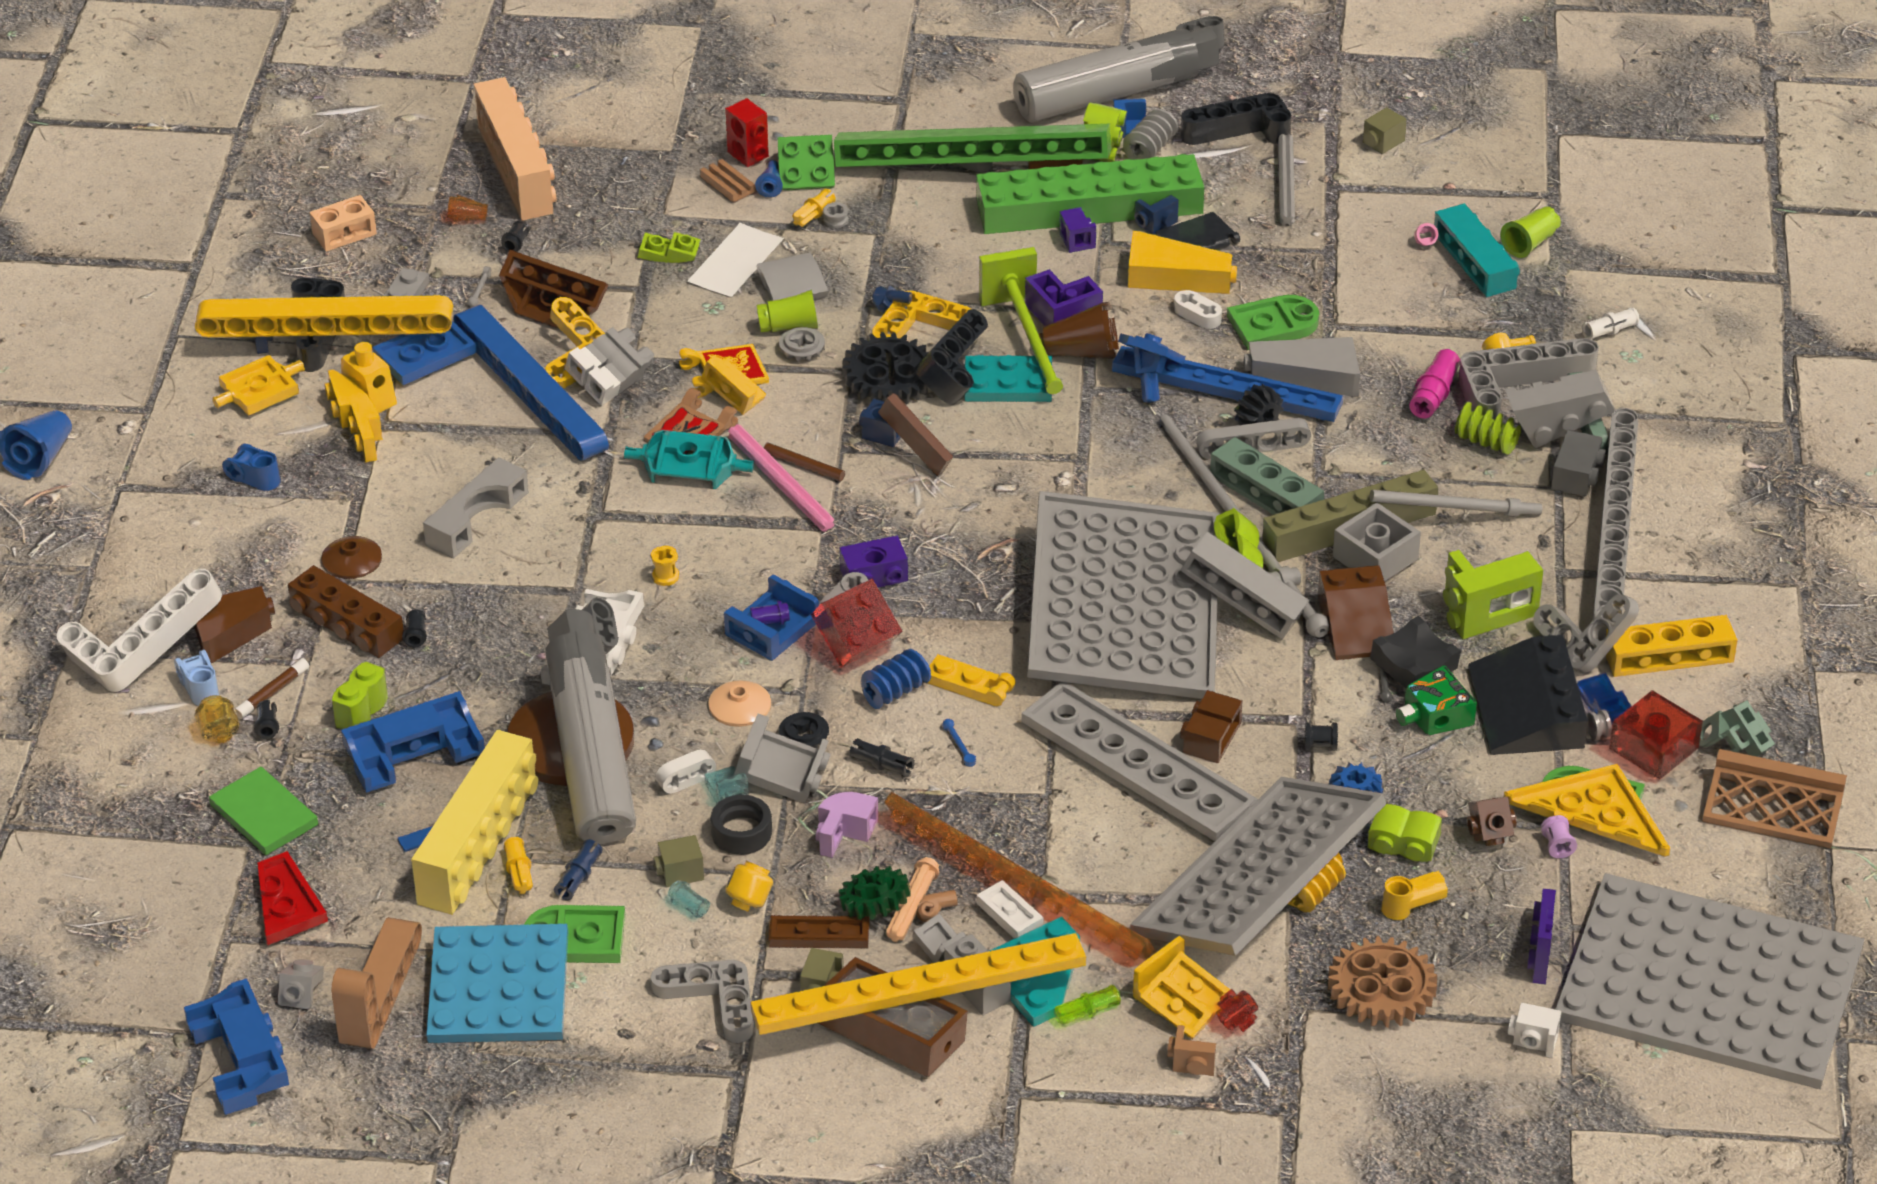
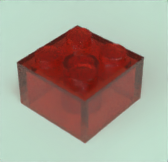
M873 578L821 603L811 614L841 668L892 643L903 632Z
M1651 690L1613 721L1609 749L1660 780L1699 748L1703 720Z

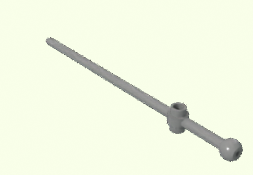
M1167 414L1162 415L1159 421L1224 510L1228 511L1235 508L1240 512L1170 416ZM1259 537L1258 549L1262 553L1264 564L1270 570L1269 573L1302 595L1296 586L1301 583V574L1298 568L1282 567ZM1308 603L1302 612V615L1307 620V632L1313 637H1323L1329 631V620L1325 615L1316 613Z

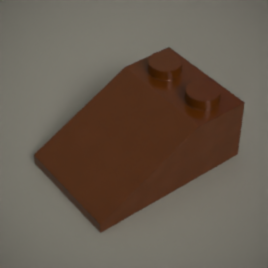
M1380 565L1319 571L1318 602L1322 614L1329 620L1328 636L1335 660L1370 657L1373 640L1380 636H1388L1394 633L1386 584Z

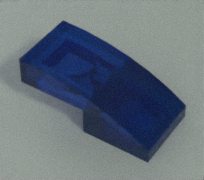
M1606 672L1577 682L1581 698L1591 712L1597 715L1599 710L1605 709L1609 714L1612 726L1636 719L1637 715L1623 690L1618 692L1615 690Z

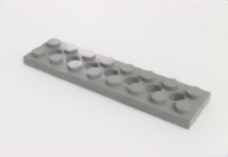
M1060 682L1022 712V723L1213 841H1216L1258 800L1066 682ZM1070 714L1072 715V717H1069V718H1064V717L1059 716V715L1067 716V715H1070ZM1093 729L1097 730V731H1095V732H1085V731H1083V730H1093ZM1116 744H1120V745H1121V746H1119V747H1110V746H1108V745H1116ZM1132 759H1133V760L1144 759L1145 761H1143V762H1135V761H1132ZM1166 773L1169 774V776L1167 777H1159L1156 775H1164ZM1180 789H1182V790L1193 789L1194 791H1192V792H1183V791H1181ZM1213 804H1218V805H1219L1218 807H1213V808L1206 806V805H1213Z

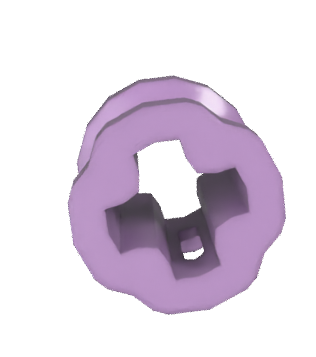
M1556 815L1548 817L1543 821L1541 832L1549 841L1548 850L1550 855L1559 859L1573 854L1577 849V843L1575 838L1569 833L1568 819L1564 816Z

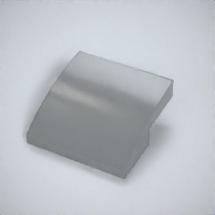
M811 252L759 263L756 266L763 288L768 291L771 301L794 296L811 289L814 299L828 296L825 280Z

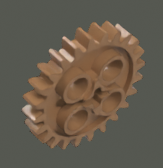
M1379 936L1376 937L1375 943H1370L1368 939L1363 938L1362 946L1351 942L1350 951L1341 948L1340 957H1333V965L1329 966L1328 989L1331 990L1330 998L1337 1000L1338 1009L1347 1007V1017L1358 1014L1359 1023L1369 1018L1373 1027L1377 1024L1378 1020L1383 1021L1386 1028L1389 1027L1390 1020H1395L1399 1026H1403L1404 1017L1414 1022L1416 1013L1425 1015L1426 1007H1432L1433 997H1436L1437 974L1434 973L1435 965L1427 964V954L1418 956L1419 948L1417 946L1410 950L1406 949L1407 941L1401 942L1398 946L1394 945L1393 937H1390L1387 943H1382Z

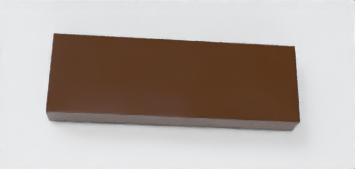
M895 393L887 397L878 413L936 476L942 474L951 462L953 455Z
M771 915L769 947L868 949L869 916L858 920L857 916Z

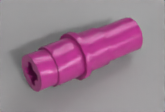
M1442 349L1437 352L1425 373L1418 377L1415 384L1416 389L1409 404L1410 410L1415 416L1424 419L1430 418L1439 408L1441 402L1447 399L1453 377L1460 366V358L1454 351Z

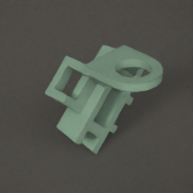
M1748 700L1735 704L1733 708L1722 712L1719 710L1706 718L1699 726L1696 735L1697 744L1701 747L1707 748L1725 738L1732 752H1739L1745 748L1748 755L1757 757L1761 753H1766L1775 745L1768 734L1771 732L1770 728L1759 711L1755 713ZM1712 725L1710 736L1704 740L1706 729ZM1738 730L1739 734L1745 741L1744 743H1742V741L1740 740L1735 731Z

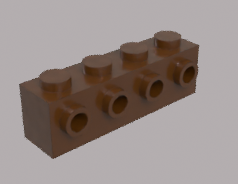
M315 565L288 584L289 603L296 612L306 615L318 625L335 632L340 638L352 642L364 652H369L375 657L380 658L403 640L402 634L404 629L401 615Z

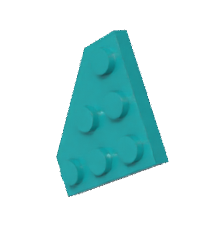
M1061 916L990 951L1073 933L1077 934L1080 941V935ZM1074 968L1011 982V1002L1033 1027L1062 1014L1067 989H1069Z

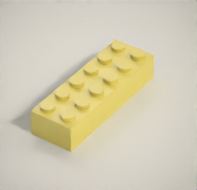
M496 730L411 859L417 905L453 915L459 904L465 902L469 888L474 881L479 880L484 865L488 859L494 857L498 843L502 837L505 838L508 835L511 823L516 816L521 815L527 798L530 794L533 795L537 789L538 777L535 776L536 754L533 753L532 739Z

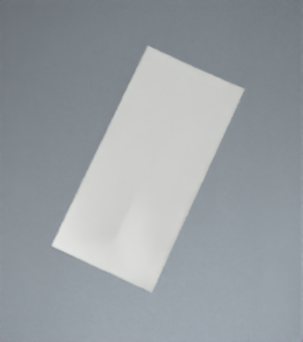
M739 223L688 279V282L732 297L757 269V264L762 263L784 238Z

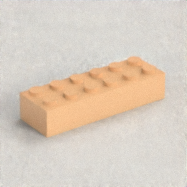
M505 77L474 83L478 129L521 220L554 214L553 202L557 201L555 189L551 186V180L555 179L554 170L551 163L547 164L544 148H539L537 133H532L529 117H525L522 102H517L515 88L509 86Z

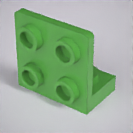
M832 135L777 137L779 175L783 184L782 190L835 187Z

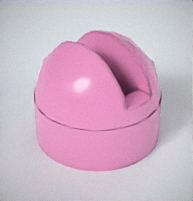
M1424 223L1416 228L1414 238L1418 244L1429 246L1437 241L1438 230L1433 224ZM1431 232V237L1420 238L1419 234Z

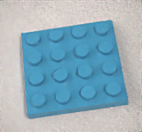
M568 924L435 927L427 1022L428 1043L563 1040Z

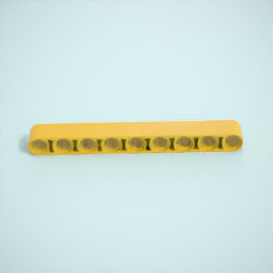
M440 295L207 299L198 305L195 330L199 335L209 338L441 334L449 331L451 328L453 303L448 297Z

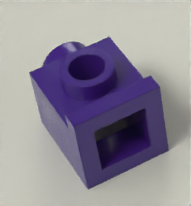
M1082 208L1060 211L1059 233L1069 253L1096 248V224L1091 222L1090 217L1086 218Z

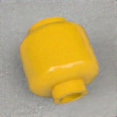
M747 860L744 865H736L725 887L726 894L733 898L731 904L749 912L751 906L755 908L763 907L773 886V879L768 876L770 871Z

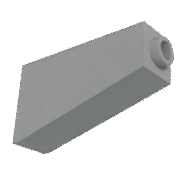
M1353 337L1249 342V354H1244L1243 356L1244 371H1249L1250 375L1339 395L1359 396L1360 370Z

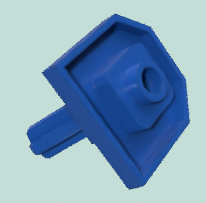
M1121 333L1118 342L1134 348L1135 372L1141 377L1143 402L1153 403L1159 401L1158 374H1162L1166 360L1183 365L1186 356L1161 344L1162 338L1146 333L1143 338L1137 335L1133 337Z

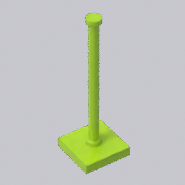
M1035 247L979 256V301L981 306L1013 302L1045 378L1046 391L1049 394L1059 393L1063 389V383L1060 378L1056 377L1024 301L1025 278L1037 274V252Z

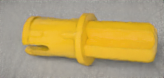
M823 189L814 198L805 200L804 206L793 213V223L796 226L800 225L803 227L811 220L821 217L824 207L836 201L835 194L833 193L826 198L825 196L831 190Z
M510 837L504 842L503 846L507 857L506 871L511 875L514 890L519 891V894H525L526 891L531 890L533 887L530 874L531 860L526 856L523 839L520 837Z

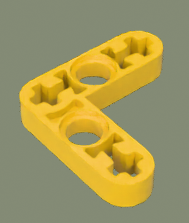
M905 291L912 292L911 303L893 301L874 326L872 334L876 338H880L881 332H884L886 337H891V334L896 332L897 338H901L916 320L950 330L971 308L920 292ZM932 310H940V311H942V312H940V313H931V312H929V311H932ZM893 319H903L904 321L894 322V321H891V320H893Z
M560 297L553 301L550 311L551 320L579 349L592 343L593 339L605 334L572 299ZM582 326L587 328L589 333L581 335L574 329ZM570 351L551 361L545 367L550 376L552 373L555 375L552 378L563 389L576 382L564 370ZM577 367L578 372L582 374L583 370Z

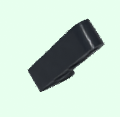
M1274 93L1253 95L1185 110L1181 114L1180 138L1186 144L1198 145L1262 131L1269 142L1278 144L1281 134L1291 135L1292 115L1279 95Z
M299 278L291 284L292 298L345 297L343 284L335 280ZM336 335L297 336L295 343L297 359L302 361L305 368L304 371L314 372L324 366Z
M975 309L968 310L915 367V372L919 379L942 401L950 405L956 404L974 384L972 375L957 360L988 327L986 317Z

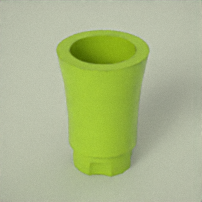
M1545 206L1517 220L1505 223L1500 232L1504 248L1509 254L1517 258L1527 257L1540 243L1551 237L1556 229L1560 227V216L1555 213L1553 208Z
M812 289L794 296L767 301V304L756 305L761 332L771 330L772 332L799 327L818 329Z

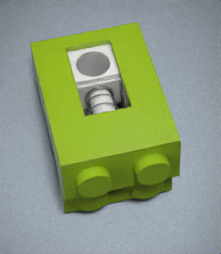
M1460 550L1449 552L1447 567H1445L1446 583L1443 590V599L1449 607V612H1447L1449 626L1455 629L1464 640L1534 617L1535 612L1540 606L1544 570L1529 551L1476 568L1470 564Z

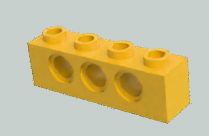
M1727 615L1630 626L1605 656L1614 677L1732 663L1735 660L1738 639Z

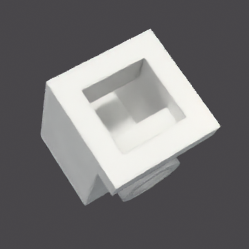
M1521 1003L1518 1016L1511 1015L1508 1035L1514 1036L1513 1045L1545 1051V1057L1552 1058L1559 1034L1561 1011Z

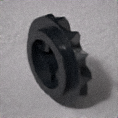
M799 712L789 715L781 722L779 735L817 748L818 745H821L822 739H827V736H829V725L818 714Z

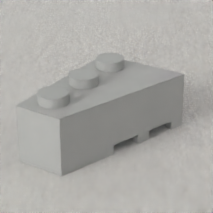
M1597 370L1560 377L1558 382L1544 385L1542 381L1532 383L1533 387L1516 391L1514 387L1505 389L1512 410L1535 449L1566 435L1567 430L1574 431L1615 411L1608 390Z

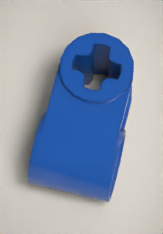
M241 444L237 449V453L232 458H226L222 463L224 473L231 480L242 482L259 490L269 491L275 489L281 483L275 454L255 448L250 444Z

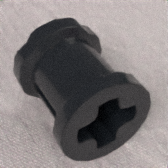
M1305 722V750H1310L1311 747H1330L1331 750L1337 751L1338 724L1332 722L1331 726L1311 725L1310 722Z

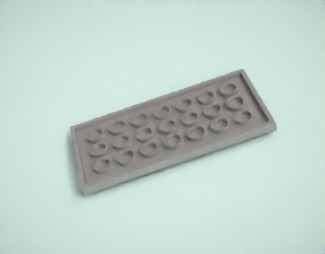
M1281 776L1253 806L1239 817L1130 924L1133 935L1165 942H1171L1180 936L1185 940V946L1236 956L1386 805L1383 793Z

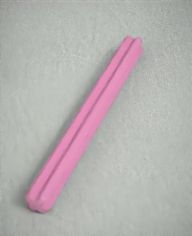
M737 424L729 428V438L751 460H754L757 467L821 531L826 532L834 527V518L741 425Z

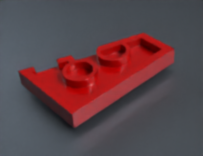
M288 851L257 862L267 946L328 922L326 910Z

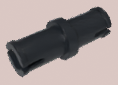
M857 738L853 741V744L857 745L858 748L850 747V757L871 763L875 769L881 771L887 769L908 777L911 771L907 770L906 767L914 768V758L893 752L890 747L883 744L876 746Z

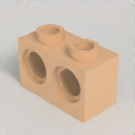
M361 195L310 212L312 234L326 252L377 234L374 211Z

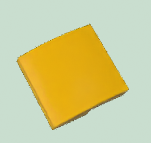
M1180 951L1167 968L1155 977L1139 998L1175 1027L1178 1025L1185 1026L1184 1034L1194 1039L1233 996V991Z

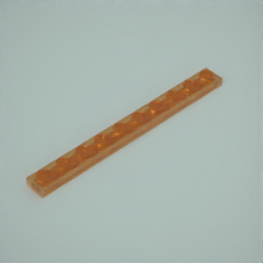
M891 792L884 801L891 811L889 816L898 824L906 826L908 823L914 826L917 834L928 841L932 838L941 842L939 845L948 853L955 856L958 852L966 857L965 861L974 868L981 870L984 867L990 870V875L998 882L1003 880L1006 884L1008 882L1017 886L1016 890L1021 895L1030 900L1034 897L1043 901L1042 905L1056 915L1059 912L1069 916L1068 920L1073 925L1082 930L1085 927L1095 931L1094 935L1105 944L1116 943L1121 946L1120 950L1129 958L1137 960L1140 957L1146 961L1156 953L1150 941L895 793Z

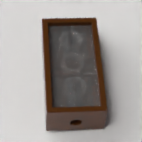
M854 957L824 986L888 972ZM937 997L819 1022L818 1024L923 1076L929 1077L965 1042L968 1011Z

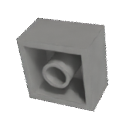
M1375 503L1334 530L1333 557L1348 568L1380 565L1384 581H1386L1419 559L1421 532L1379 503Z

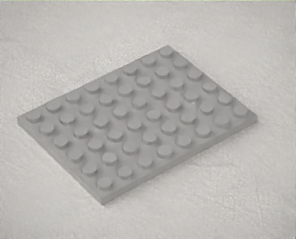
M1039 491L1027 677L1201 699L1207 690L1215 692L1217 595L1180 570L1191 551L1207 532L1216 537L1214 522L1219 513Z
M1605 873L1556 1010L1561 1011V1022L1821 1090L1863 949L1864 938Z

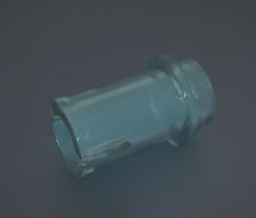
M678 880L669 888L668 896L674 905L680 904L696 918H701L707 913L710 907L709 900L692 890L691 885L687 881L681 882Z

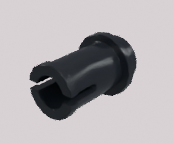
M515 221L509 232L503 234L501 243L505 251L513 250L518 252L522 248L523 240L530 231L529 226L523 231L527 225L526 222Z
M414 609L407 613L406 628L403 631L402 638L406 645L417 648L427 639V633L424 630L426 615L423 611Z
M263 700L256 707L257 720L254 724V730L259 737L270 739L279 731V722L276 719L277 705L272 702L270 710V700Z

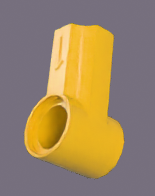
M1439 871L1412 879L1402 876L1390 877L1386 880L1384 886L1382 913L1392 920H1403L1410 915L1412 908L1446 898L1448 888L1445 884V878Z

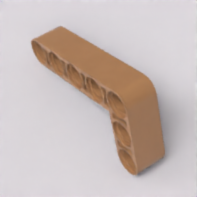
M387 917L363 971L337 968L333 976L331 992L339 1043L369 1049L376 1047L419 948L422 936V925L420 922Z

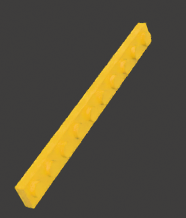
M1073 933L751 1001V1013L759 1035L1078 968L1086 966V955L1077 934Z

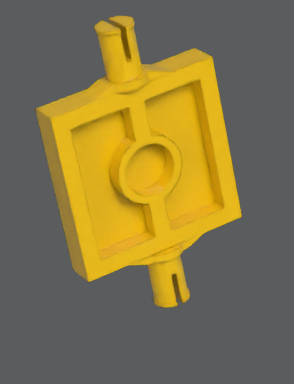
M270 355L219 376V384L225 392L212 397L213 404L217 409L231 402L238 404L248 416L259 412L262 409L299 394L298 384L291 376L305 370L302 361L297 360L285 366L277 363Z

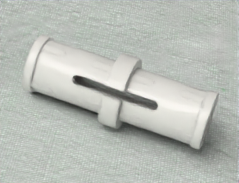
M1628 308L1615 314L1613 312L1606 313L1602 318L1583 323V335L1585 338L1594 339L1605 334H1617L1620 329L1638 325L1640 320L1639 314L1635 308Z

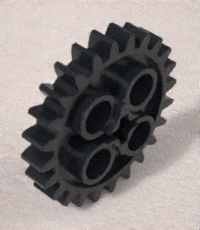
M881 332L880 338L869 334V341L859 338V345L852 343L851 350L845 351V358H843L842 377L846 378L845 385L852 386V393L861 391L860 399L868 396L871 397V402L873 399L885 402L887 397L893 393L905 404H909L910 397L918 401L920 393L927 395L929 388L919 379L915 372L916 365L928 353L926 352V345L917 347L918 339L909 342L907 341L906 334L901 338H897L896 332H893L891 337H886L885 333ZM886 353L889 356V366L888 362L886 361ZM889 369H890V375L893 376V377H892V385L890 384V381H889Z

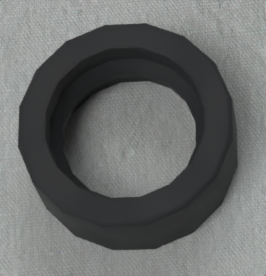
M739 794L719 801L712 809L710 817L711 835L714 843L721 850L731 854L745 855L764 848L771 840L772 814L769 806L762 799L752 795ZM736 818H750L759 823L755 828L742 832L732 831L723 826L726 822Z

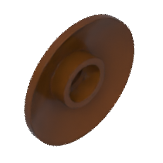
M348 536L330 543L324 549L321 560L324 569L332 576L342 579H356L372 573L379 567L382 561V551L380 546L369 538Z

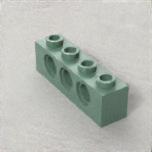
M1236 437L1211 453L1210 471L1214 477L1273 515L1324 500V490Z

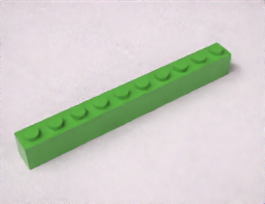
M1110 123L839 132L834 139L836 167L1108 158L1111 152Z

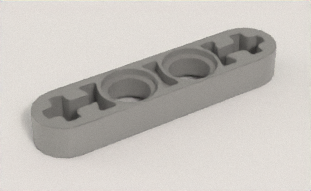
M1292 418L1205 430L1198 435L1196 444L1200 455L1206 459H1211V453L1224 445V440L1228 442L1234 437H1246L1244 443L1259 452H1268L1304 446L1309 442L1311 432L1304 419ZM1266 433H1275L1274 437L1270 440H1261V437Z

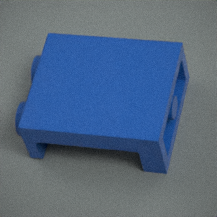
M772 574L768 578V591L744 611L731 606L724 612L725 635L773 661L820 622L817 615L819 600L812 594L792 585L789 581ZM777 601L788 604L790 621L784 622V625H780V622L765 625L750 615V607L775 605Z

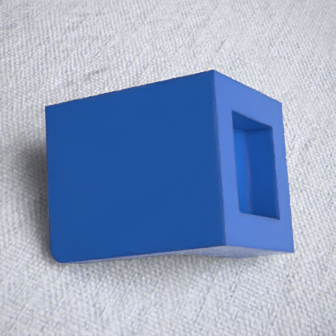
M1114 100V108L1127 111L1125 124L1123 127L1120 126L1121 131H1124L1123 138H1125L1146 116V100Z

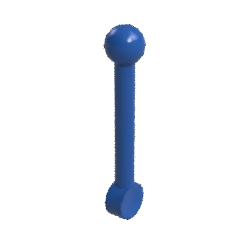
M945 719L942 726L945 730L949 731L963 754L964 765L973 767L976 764V756L970 754L954 729V721L952 719Z

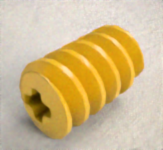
M1340 853L1333 857L1306 884L1300 893L1288 903L1290 906H1294L1303 912H1311L1315 909L1316 905L1323 901V897L1329 895L1331 890L1338 886V882H1341L1346 876Z

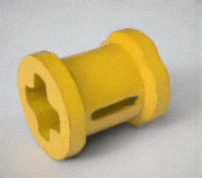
M667 545L653 549L651 559L655 569L652 572V580L661 586L675 584L679 579V571L675 566L678 560L676 549Z

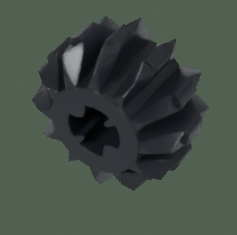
M1254 384L1250 391L1245 390L1244 396L1238 399L1239 405L1234 408V411L1237 413L1235 420L1239 425L1280 420L1278 418L1279 414L1284 410L1281 406L1283 399L1271 387L1263 384L1260 386Z

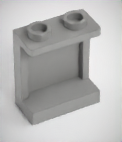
M757 713L733 777L806 803L809 793H816L822 775L817 774L818 770L825 771L831 754L825 751L829 740L822 739L821 745L817 749L767 731L766 727L770 717Z

